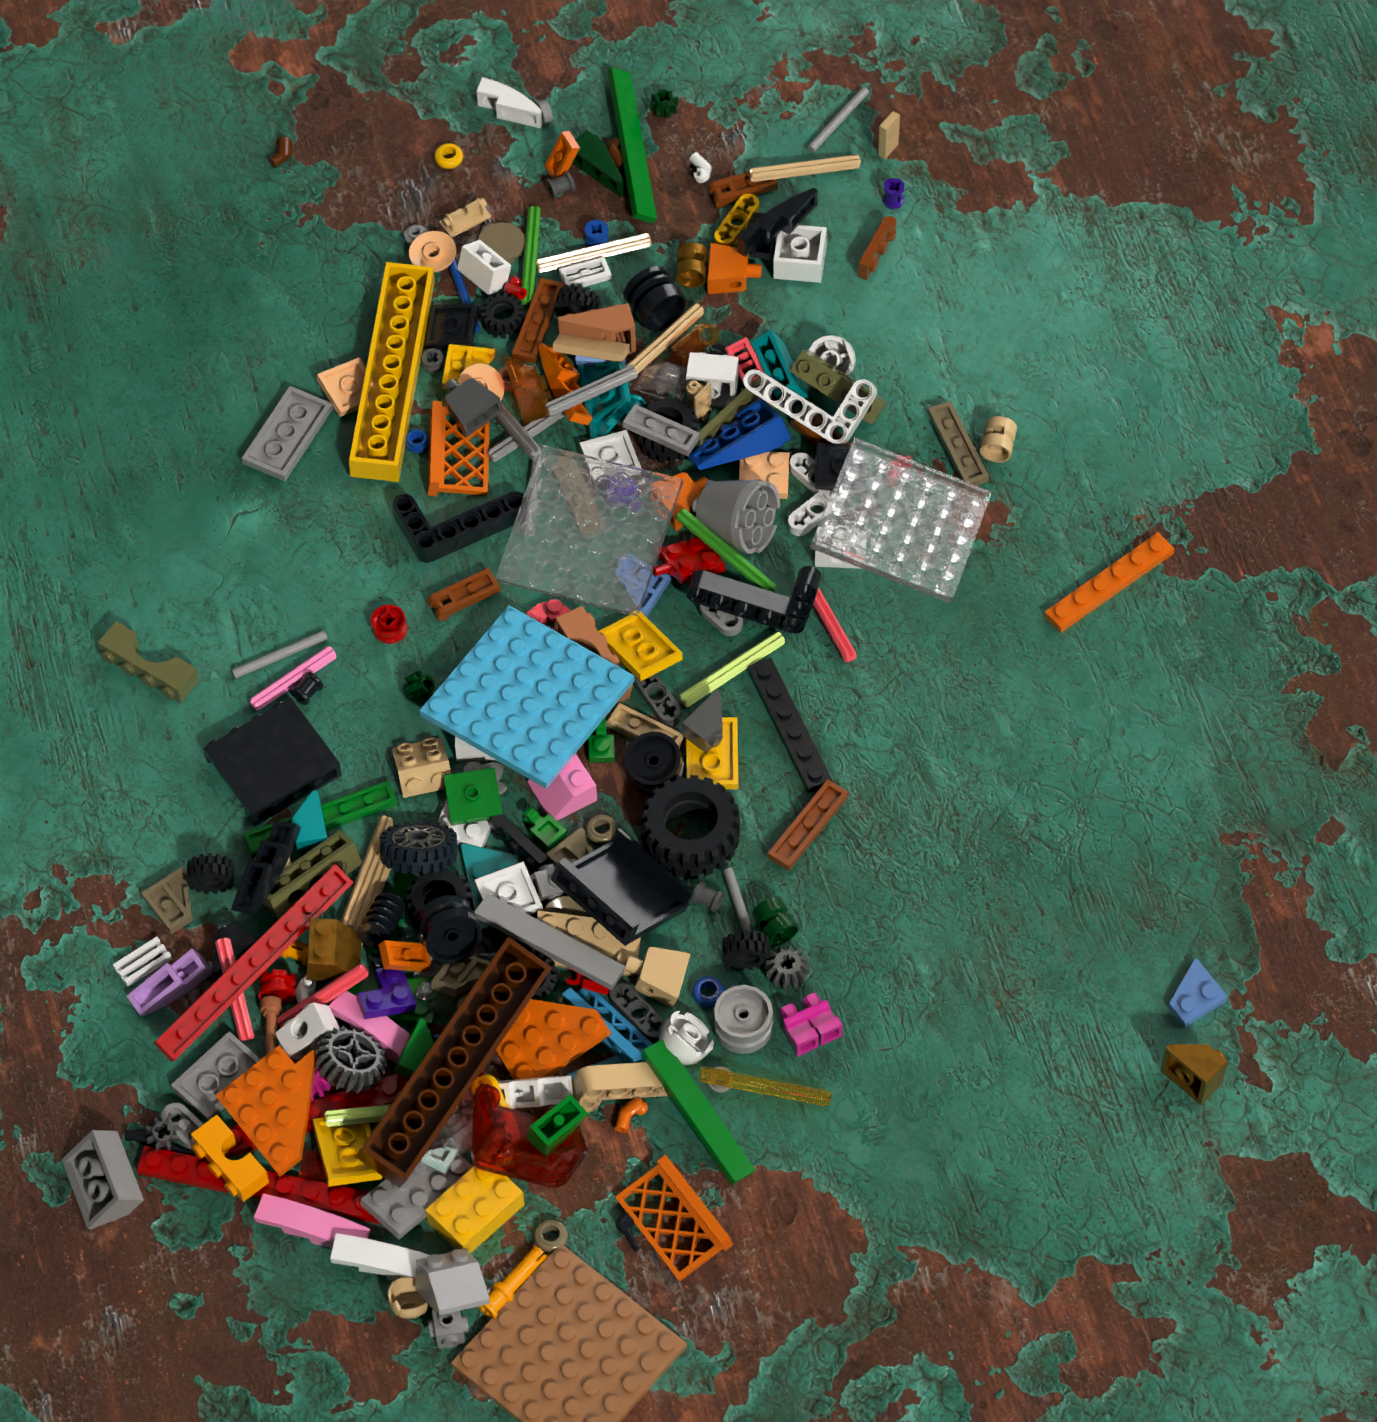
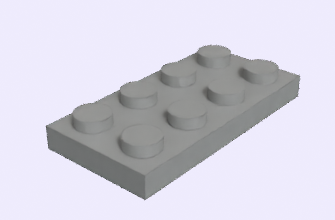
M289 386L243 455L242 463L282 481H286L333 410L332 403Z
M438 1136L428 1150L443 1148L449 1144ZM457 1153L446 1173L421 1163L420 1160L401 1188L385 1179L361 1199L360 1205L396 1238L400 1239L426 1218L425 1209L473 1166L459 1153Z

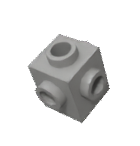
M554 864L542 866L538 872H534L530 876L541 902L547 900L551 902L555 898L566 894L551 881L556 868Z
M432 1310L433 1320L428 1321L430 1338L436 1337L437 1347L451 1348L465 1344L464 1332H469L467 1315L461 1316V1311L438 1315L435 1310Z

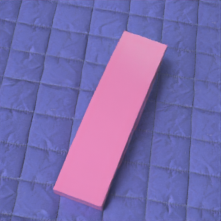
M348 991L340 994L329 1005L333 1015L350 1024V1029L354 1027L357 1032L364 1030L366 1036H373L374 1042L381 1043L380 1049L385 1051V1057L397 1063L410 1034L387 1016L364 1019L357 1002V997Z
M264 1193L254 1215L257 1223L279 1227L284 1233L308 1238L312 1244L333 1248L336 1233L368 1239L371 1232L370 1228L340 1216Z

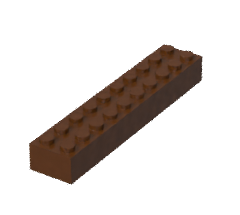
M508 937L355 1157L398 1188H401L552 967Z

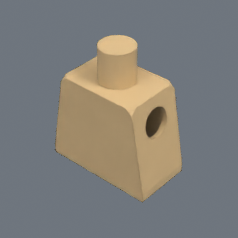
M648 947L643 960L628 955L625 971L638 975L635 984L637 991L673 1008L679 997L690 954Z

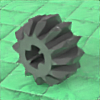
M791 945L787 947V950H783L779 946L777 953L770 952V960L765 962L766 977L768 980H773L775 988L783 985V990L786 991L788 986L791 985L796 990L798 983L805 984L806 975L810 973V967L807 965L809 959L807 956H802L800 948L792 951Z

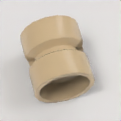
M1002 416L990 417L985 425L980 454L992 462L1002 463L1008 461L1011 458L1013 442L1016 436V423Z

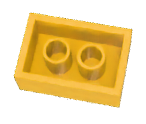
M485 1156L425 1209L427 1223L455 1250L467 1249L471 1254L525 1205L523 1191Z

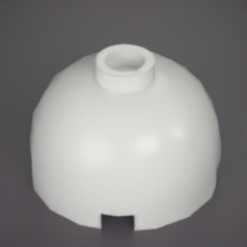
M835 335L823 336L811 345L810 351L848 376L854 370L856 362L855 351L844 338Z
M676 1011L661 1027L659 1040L663 1039L666 1048L673 1055L677 1056L683 1065L696 1064L713 1049V1039L709 1042L707 1037L710 1031L700 1019L691 1013L686 1012L684 1015L679 1014L680 1011Z

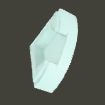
M446 1145L443 1148L430 1149L421 1159V1163L446 1173L458 1153V1148Z

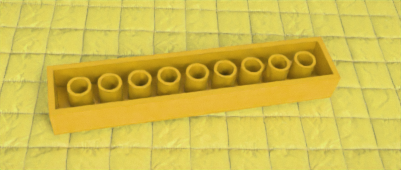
M386 262L349 458L350 477L399 482L405 443L434 290V267ZM372 380L376 383L375 389L372 387Z

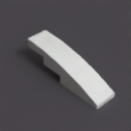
M571 1075L498 1081L509 1110L555 1105L571 1094L573 1096ZM483 1083L480 1086L482 1091L490 1088L488 1083ZM470 1087L461 1100L463 1113L480 1112ZM493 1096L489 1099H486L485 1102L487 1103L489 1101L495 1100V1097ZM492 1105L489 1111H500V1108Z
M336 1233L330 1260L331 1263L358 1267L361 1272L386 1275L387 1280L395 1281L404 1277L415 1278L416 1260L427 1258L429 1255L393 1244Z

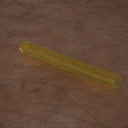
M702 1067L699 1074V1081L703 1083L821 1106H829L831 1101V1092L828 1090L710 1067Z

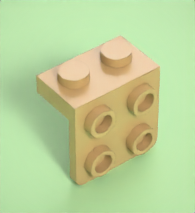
M430 737L417 743H402L392 749L403 798L446 789L444 775L451 774V770L441 738Z

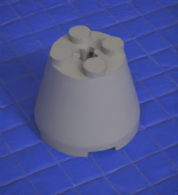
M709 480L706 482L699 498L694 500L692 510L696 513L698 520L728 545L746 554L760 553L770 543L777 526L773 525L776 508L780 507V498L775 485L764 480Z

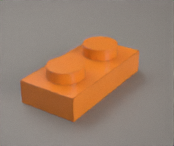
M570 131L561 132L544 165L552 179L562 176L564 172L569 170L580 149Z
M384 940L379 944L384 969L427 972L432 968L429 953L423 943Z

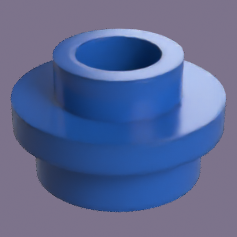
M412 430L407 435L405 446L410 452L421 453L429 447V437L422 430Z

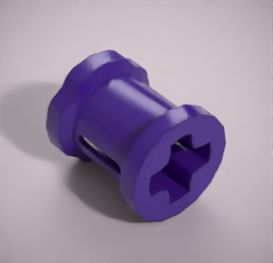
M890 178L885 181L883 203L886 207L898 209L903 205L904 196L902 193L904 192L905 184L902 180Z

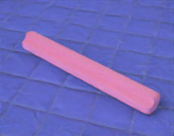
M330 646L325 647L251 697V706L256 711L261 710L292 687L298 685L304 679L306 672L314 674L336 659L335 651Z

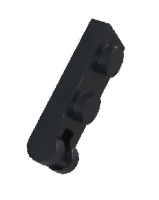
M502 814L492 816V836L497 840L503 839L507 848L513 854L518 853L523 858L524 864L531 871L536 870L538 872L540 867L549 864L548 857Z

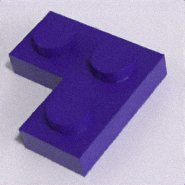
M384 967L375 969L374 977L379 989L358 992L357 1002L364 1019L416 1010L417 1003L403 970L384 969Z

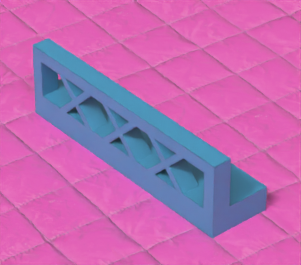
M571 988L562 993L564 1005L595 1009L599 1013H609L612 1016V1023H608L604 1019L612 1034L602 1040V1042L624 1063L646 1062L634 1046H645L647 1048L653 1045V1043L600 994L586 989H581L576 993ZM590 995L595 1000L594 1007H591L583 998ZM617 1030H627L630 1032V1040H626Z

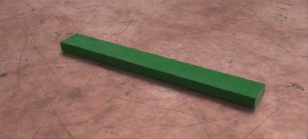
M611 66L607 74L633 218L653 224L657 216L631 73Z

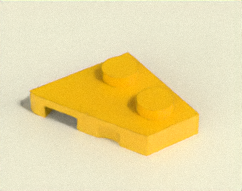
M449 344L442 389H444L445 384L449 380L455 379L457 381L462 371L474 364L489 365L495 358V349Z

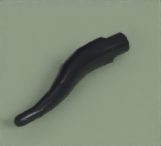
M146 1129L125 1130V1141L147 1142V1138L152 1136V1134L146 1132ZM158 1134V1138L163 1139L164 1135ZM171 1142L170 1151L196 1155L193 1150H186Z

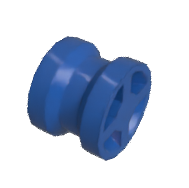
M592 220L586 224L585 242L588 247L609 242L608 226L605 222Z

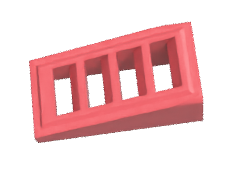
M747 337L725 347L727 354L735 357V353L745 348L748 350L736 356L738 357V375L742 383L745 376L743 371L753 366H756L753 370L764 373ZM749 357L752 358L751 360L739 365V362ZM755 375V376L751 379V383H752L759 375Z

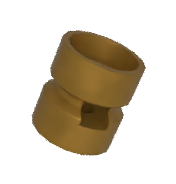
M686 243L678 248L676 281L681 286L697 288L705 284L708 250L705 246L698 243Z

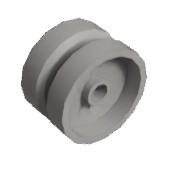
M739 985L725 990L719 996L714 1008V1029L716 1038L723 1047L739 1054L754 1053L763 1048L770 1040L773 1030V1010L771 1001L764 992L753 986Z

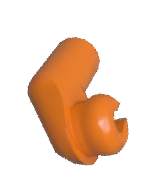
M633 1098L623 1105L618 1113L615 1130L620 1133H627L631 1117L636 1113L641 1116L647 1112V1102L642 1101V1098Z

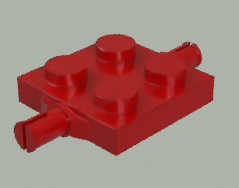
M695 537L657 548V557L663 564L651 568L654 577L667 573L675 577L682 585L689 583L691 574L696 570L720 574L725 572L726 564L720 559L722 558L701 539Z

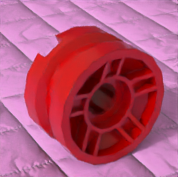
M387 604L380 606L373 612L370 621L374 636L378 641L393 644L401 641L406 636L408 630L405 614L400 607Z
M272 969L270 974L264 971L259 976V999L261 1000L266 996H276L281 999L282 1005L294 1001L296 996L294 988L296 986V976L293 973L287 975V970Z

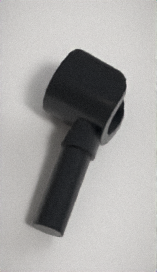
M625 1212L617 1219L616 1228L627 1237L634 1252L640 1250V1247L629 1229L635 1222Z

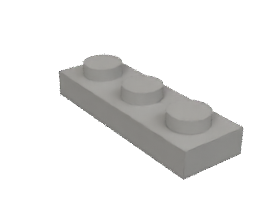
M634 404L623 421V428L686 456H689L700 439L699 432Z

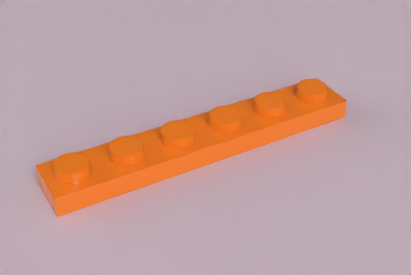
M1156 533L1047 609L1044 617L1062 633L1173 555L1175 548L1159 533Z

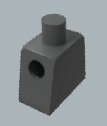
M473 378L467 379L461 385L455 379H451L444 386L445 391L448 393L444 398L447 410L466 438L502 412L500 398Z

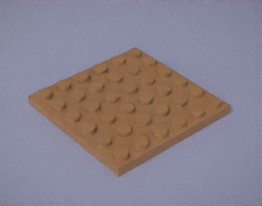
M562 1244L551 1253L517 1290L513 1300L505 1303L497 1312L498 1316L492 1318L451 1362V1367L518 1422H621L687 1348V1343Z

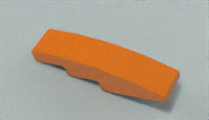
M540 343L538 349L543 369L555 398L580 388L576 383L580 373L563 353L554 352L553 346ZM582 403L563 411L569 421L588 425L593 418Z

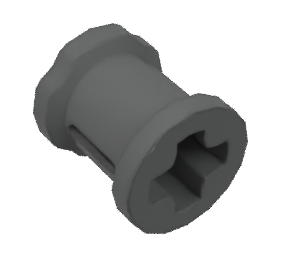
M568 171L551 180L549 178L545 180L547 190L552 199L558 198V195L569 190L571 192L576 190L574 180Z
M700 881L694 890L691 902L695 904L699 902L716 913L722 905L725 892L722 890L718 892L705 886V882Z

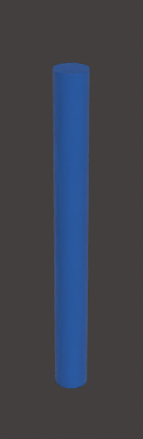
M455 258L451 265H449V269L462 304H472L461 272L457 269L458 263ZM478 320L475 333H478L481 330Z

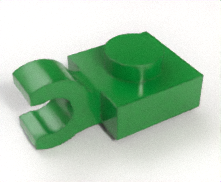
M606 717L596 728V735L589 736V763L615 762L614 735L606 734Z
M531 806L523 812L525 816L523 821L531 827L530 835L546 850L549 851L567 835V830L550 814L542 818Z

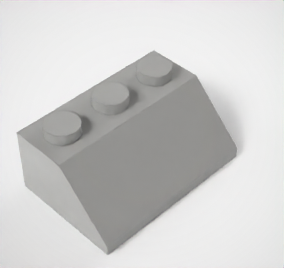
M92 1130L62 1159L87 1229H93L127 1216L144 1201L117 1131Z

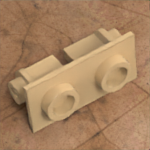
M476 198L474 202L466 205L465 208H460L451 214H446L445 218L440 220L439 223L448 235L453 238L492 216L485 208L487 206L485 199Z
M693 380L687 384V395L689 396L687 403H689V408L693 407L699 424L702 420L708 419L712 412L711 382L703 386Z

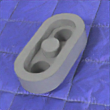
M700 605L702 617L723 635L735 636L741 632L743 618L719 610L710 612L709 610L712 608ZM733 624L734 626L728 627L726 625Z
M180 1103L167 1105L161 1113L162 1121L169 1117L171 1126L178 1125V1130L173 1134L179 1137V1141L186 1148L192 1149L193 1140L190 1139L191 1133L201 1127L203 1123L184 1105ZM174 1117L181 1118L178 1122H172Z

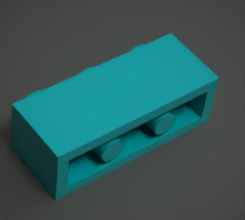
M771 329L753 340L751 344L764 373L803 398L808 397L802 380L790 372L794 363L784 341ZM775 388L773 393L779 400L782 397V390Z

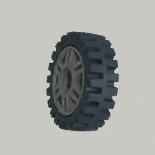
M407 821L404 822V825L398 823L394 827H388L380 835L381 862L383 865H386V868H392V871L398 872L401 870V873L407 874L412 872L415 875H418V872L429 874V871L436 873L439 872V869L445 870L447 866L451 867L457 861V834L454 832V829L448 828L445 824L440 825L438 822L431 824V821H425L424 823H420V821L410 823Z

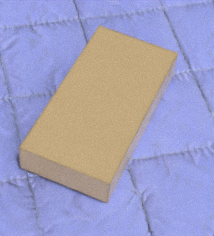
M894 111L879 125L878 156L886 159L899 144L900 115Z

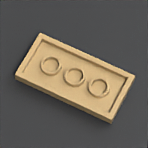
M538 910L537 919L624 966L628 955L636 958L639 957L641 937L624 946L593 917ZM550 958L551 960H553V961L555 962V967L566 968V969L569 968V967H567V966H565V965H563V964H561V963L555 961L554 959ZM624 971L621 976L636 977V974Z

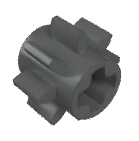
M169 1117L165 1121H159L157 1118H154V1126L146 1127V1132L152 1134V1136L147 1138V1144L154 1143L157 1152L160 1148L164 1147L170 1151L171 1142L179 1141V1137L173 1134L178 1130V1125L171 1126ZM165 1130L167 1135H164L163 1139L158 1138V1134Z

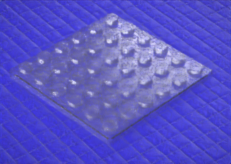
M854 437L810 548L951 604L992 492Z
M542 445L495 579L499 583L638 617L653 574V566L656 565L683 485V480L657 472Z

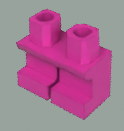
M812 993L803 999L805 1010L798 1012L794 1004H788L781 1008V1016L784 1022L783 1031L797 1057L818 1048V1043L822 1046L842 1037V1023L830 1010L827 1000L821 1001L816 993Z

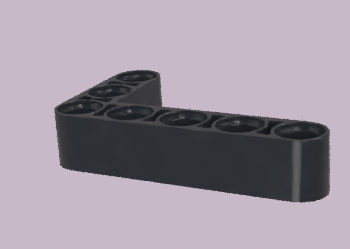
M513 491L432 527L429 525L415 499L409 494L398 495L393 501L395 520L415 555L420 561L429 563L521 523L525 519L527 502L523 493Z
M812 566L801 568L791 596L787 597L708 571L696 570L691 574L686 596L691 602L797 634L804 630L817 595L821 573Z

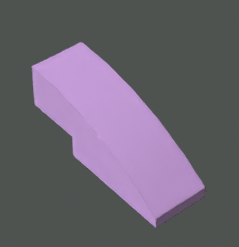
M191 949L174 964L166 963L128 994L127 998L139 1015L143 1017L191 991L210 977L212 970L197 951Z

